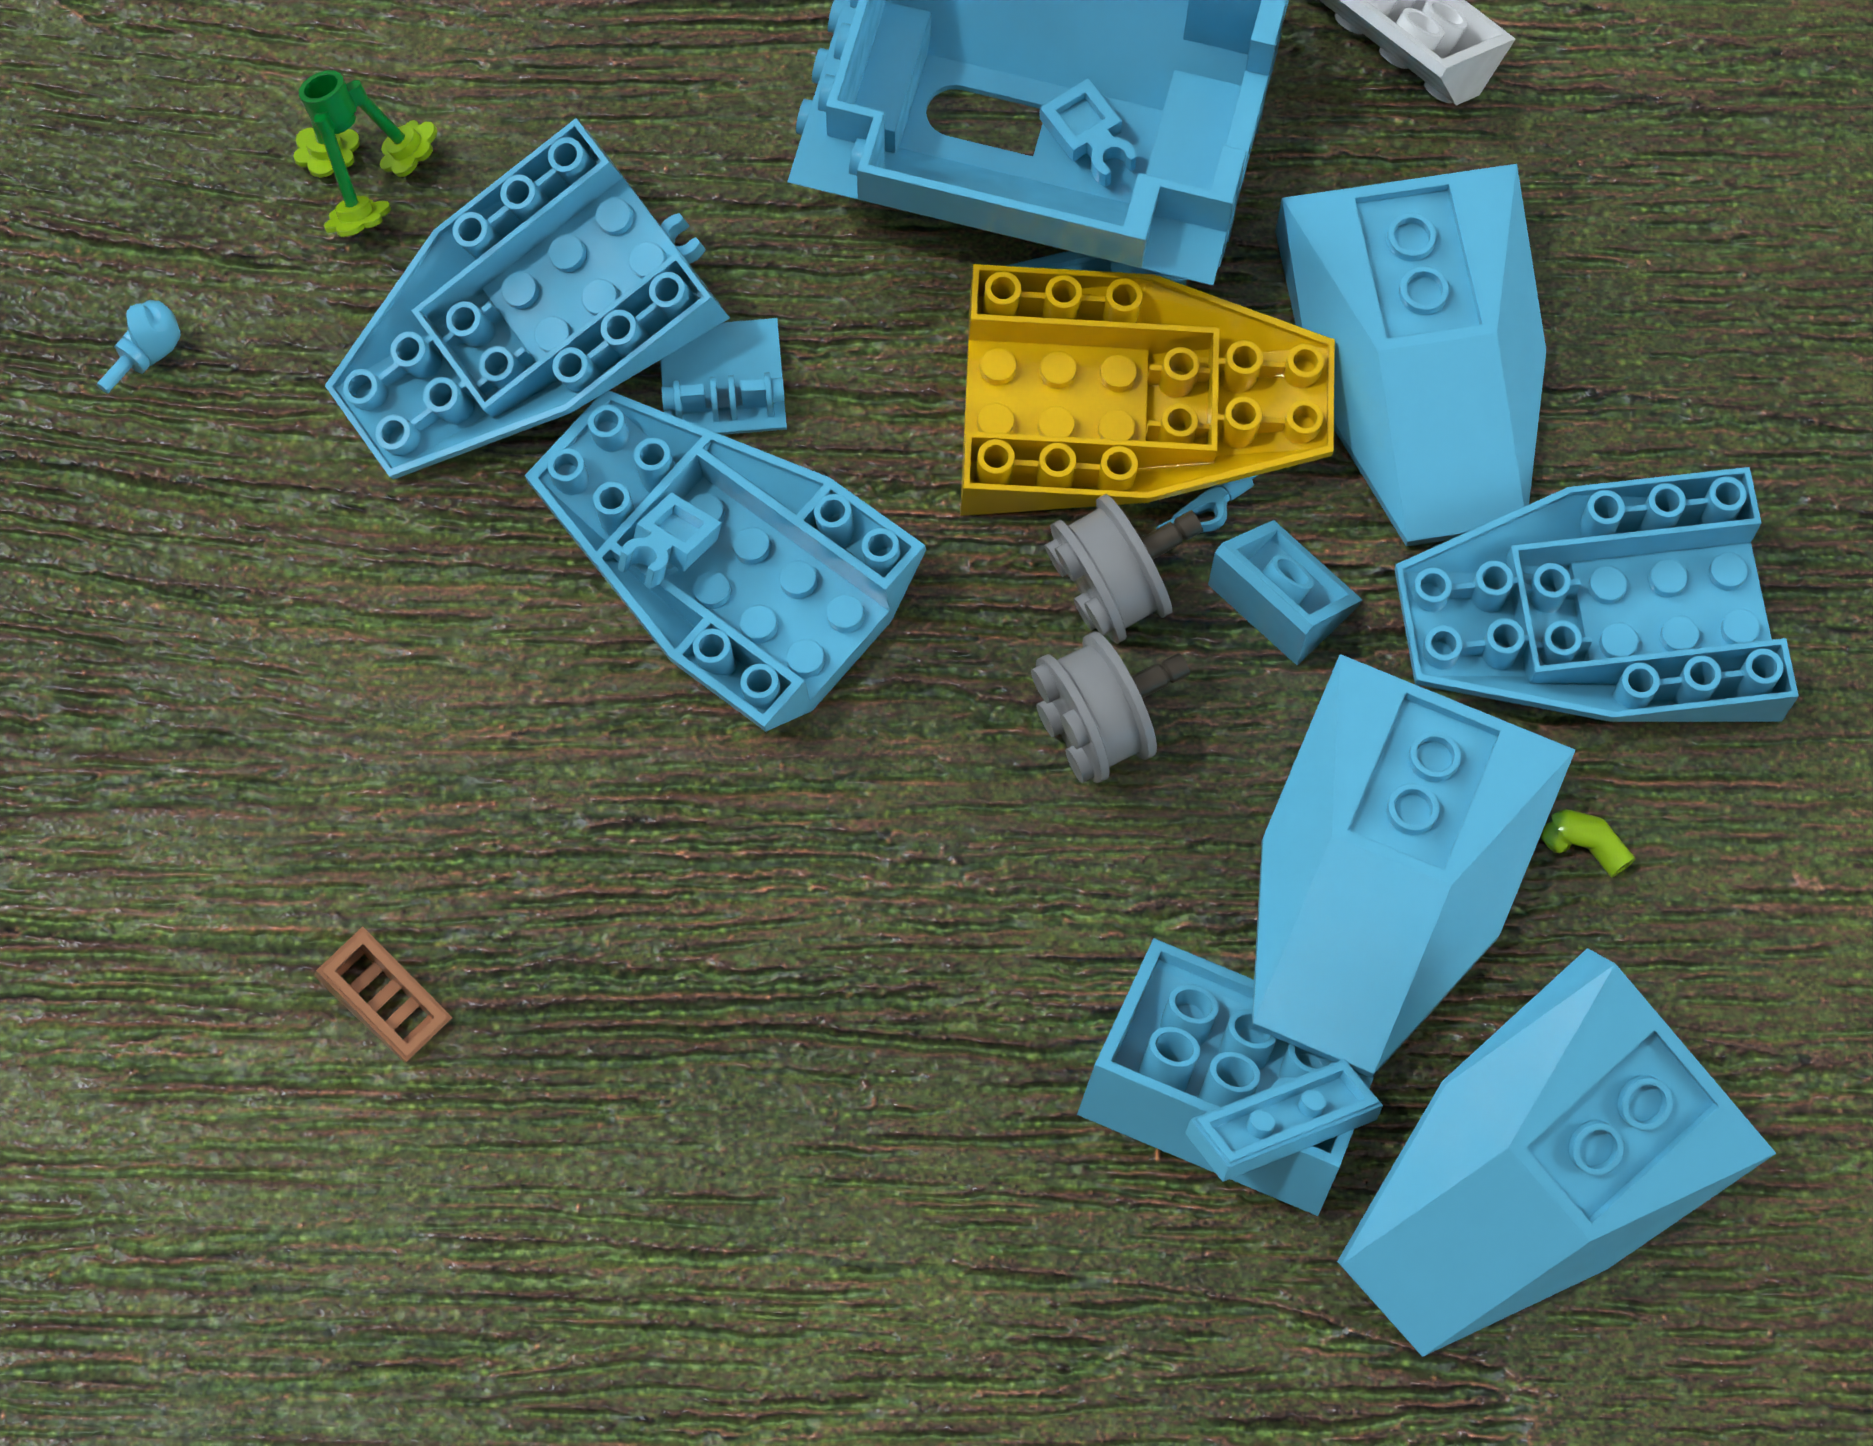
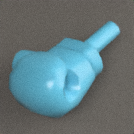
M147 300L142 304L132 305L127 310L128 330L114 346L120 358L97 383V386L105 393L109 394L131 368L143 374L149 366L173 351L181 334L174 313L162 302Z

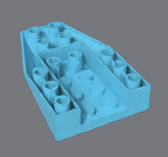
M575 118L433 230L327 381L325 387L386 473L394 480L570 414L730 319V317L598 142Z
M1517 164L1282 198L1275 233L1296 326L1335 339L1334 430L1405 546L1451 540L1529 505L1546 345Z
M1750 467L1567 487L1397 563L1394 570L1415 684L1610 722H1782L1799 695L1787 639L1772 640L1751 544L1762 522Z
M1340 654L1262 839L1252 1028L1334 1063L1345 1059L1354 1071L1372 1078L1498 939L1571 763L1575 749Z
M1587 948L1441 1082L1337 1262L1415 1350L1424 1357L1609 1269L1774 1156L1776 1152L1620 968L1612 961Z

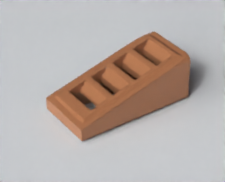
M363 926L324 962L314 974V977L404 1063L413 1057L452 1019L449 1013ZM365 955L372 964L349 985L341 976ZM383 972L391 981L366 1003L359 993ZM401 989L409 999L384 1021L376 1012ZM420 1007L428 1016L402 1039L394 1030Z

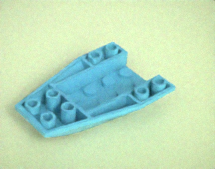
M607 391L597 397L525 474V478L668 659L765 732L807 714L816 708L890 624L926 552V547L923 543L830 477L612 391ZM672 492L722 522L718 540L684 572L668 563L662 583L649 589L644 586L648 569L647 565L633 564L624 573L617 569L621 550L627 541L634 538L636 524Z

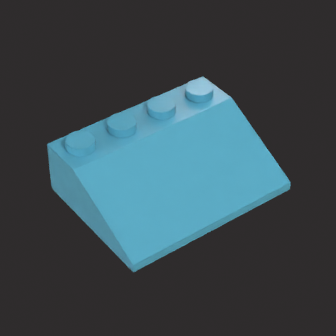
M1153 938L1094 1065L1077 1115L1214 1172L1185 1134L1190 1119L1328 1066L1334 1062L1252 1028L1254 979ZM1356 1072L1370 1089L1374 1076L1370 1078ZM1354 1129L1230 1180L1318 1216L1340 1168Z

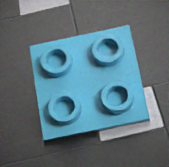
M777 318L723 322L660 360L662 402L665 413L721 435L787 430Z

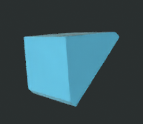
M1275 520L1221 543L1214 554L1208 585L1296 665H1299L1362 602V599Z

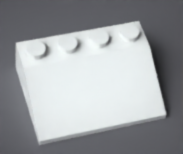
M1320 0L1336 13L1335 19L1341 26L1353 33L1367 36L1380 46L1379 52L1388 62L1399 68L1410 69L1425 81L1424 86L1432 96L1446 103H1454L1456 106L1480 95L1515 41L1513 36L1465 0Z

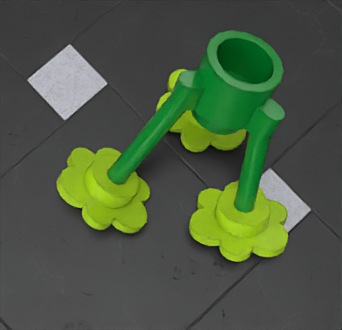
M326 70L318 72L305 80L299 88V97L310 117L313 128L303 129L297 134L295 141L298 149L294 152L293 157L298 166H307L310 174L314 177L322 178L332 173L335 174L343 201L329 213L330 220L324 223V228L327 233L337 232L338 236L348 237L361 232L364 228H372L381 224L383 221L382 217L391 211L388 201L373 202L372 199L366 196H356L347 167L351 166L354 162L352 152L356 151L360 145L359 135L356 131L349 129L356 120L355 112L357 107L359 106L388 136L382 144L381 150L385 156L380 161V167L385 172L393 171L398 177L409 175L417 167L419 161H424L431 155L433 151L431 143L436 138L438 130L432 122L419 124L415 120L397 127L367 96L360 80H353L346 84L341 73L337 71Z

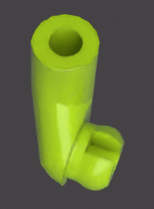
M1563 809L1551 815L1552 821L1545 824L1541 833L1544 843L1555 853L1566 852L1572 844L1587 848L1611 878L1624 871L1636 859L1607 822L1597 816Z

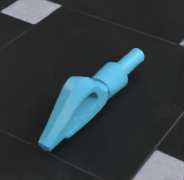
M1258 475L1212 486L1174 514L1169 521L1157 526L1156 529L1169 522L1174 523L1177 517L1190 510L1196 516L1207 511L1215 513L1213 520L1200 522L1203 528L1201 533L1219 529L1227 519V502L1232 501L1254 486L1252 480Z

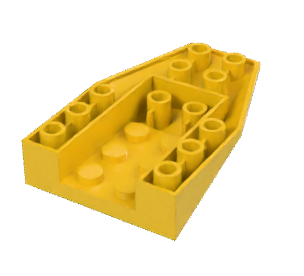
M973 264L969 307L960 516L1095 507L1096 499L1104 494L1109 495L1117 505L1149 503L1331 457L1334 452L1335 339L1155 274Z

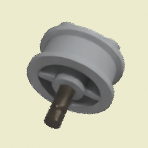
M1104 494L1096 499L1097 509L1068 526L1062 520H1058L1050 525L1054 540L1045 544V549L1058 573L1062 577L1068 574L1079 589L1081 595L1073 600L1083 621L1091 631L1097 629L1100 634H1107L1112 641L1118 644L1127 637L1125 628L1154 612L1161 618L1172 613V604L1153 559L1182 544L1183 540L1187 541L1203 532L1202 525L1192 510L1177 517L1174 523L1169 522L1140 538L1117 503L1109 495Z
M1094 631L1083 637L1082 648L1058 660L1049 654L1036 660V667L1031 669V675L1038 692L1044 700L1036 704L1039 717L1051 737L1061 734L1068 747L1065 752L1075 776L1081 783L1089 779L1095 783H1100L1109 778V767L1133 755L1138 756L1142 760H1147L1156 754V737L1142 698L1167 687L1169 682L1175 683L1189 676L1190 670L1184 657L1177 653L1163 660L1161 665L1155 664L1131 676L1109 641L1102 634Z

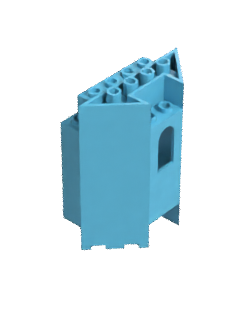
M834 0L828 21V32L833 33L829 49L819 48L812 72V83L818 85L813 100L803 99L796 123V134L802 136L787 182L1213 285L1218 267H1220L1225 253L1226 244L1231 236L1235 210L1255 134H1258L1265 97L1276 60L1289 0ZM1089 78L1122 120L1121 133L1115 137L1123 138L1133 145L1137 155L1136 168L1129 171L1121 160L1116 158L1108 159L1104 163L1111 170V184L1104 187L1092 175L1091 158L1089 155L1085 154L1072 162L1043 123L1034 155L1029 156L941 134L929 123L926 114L927 107L931 100L939 93L957 89L1040 109L1044 104Z

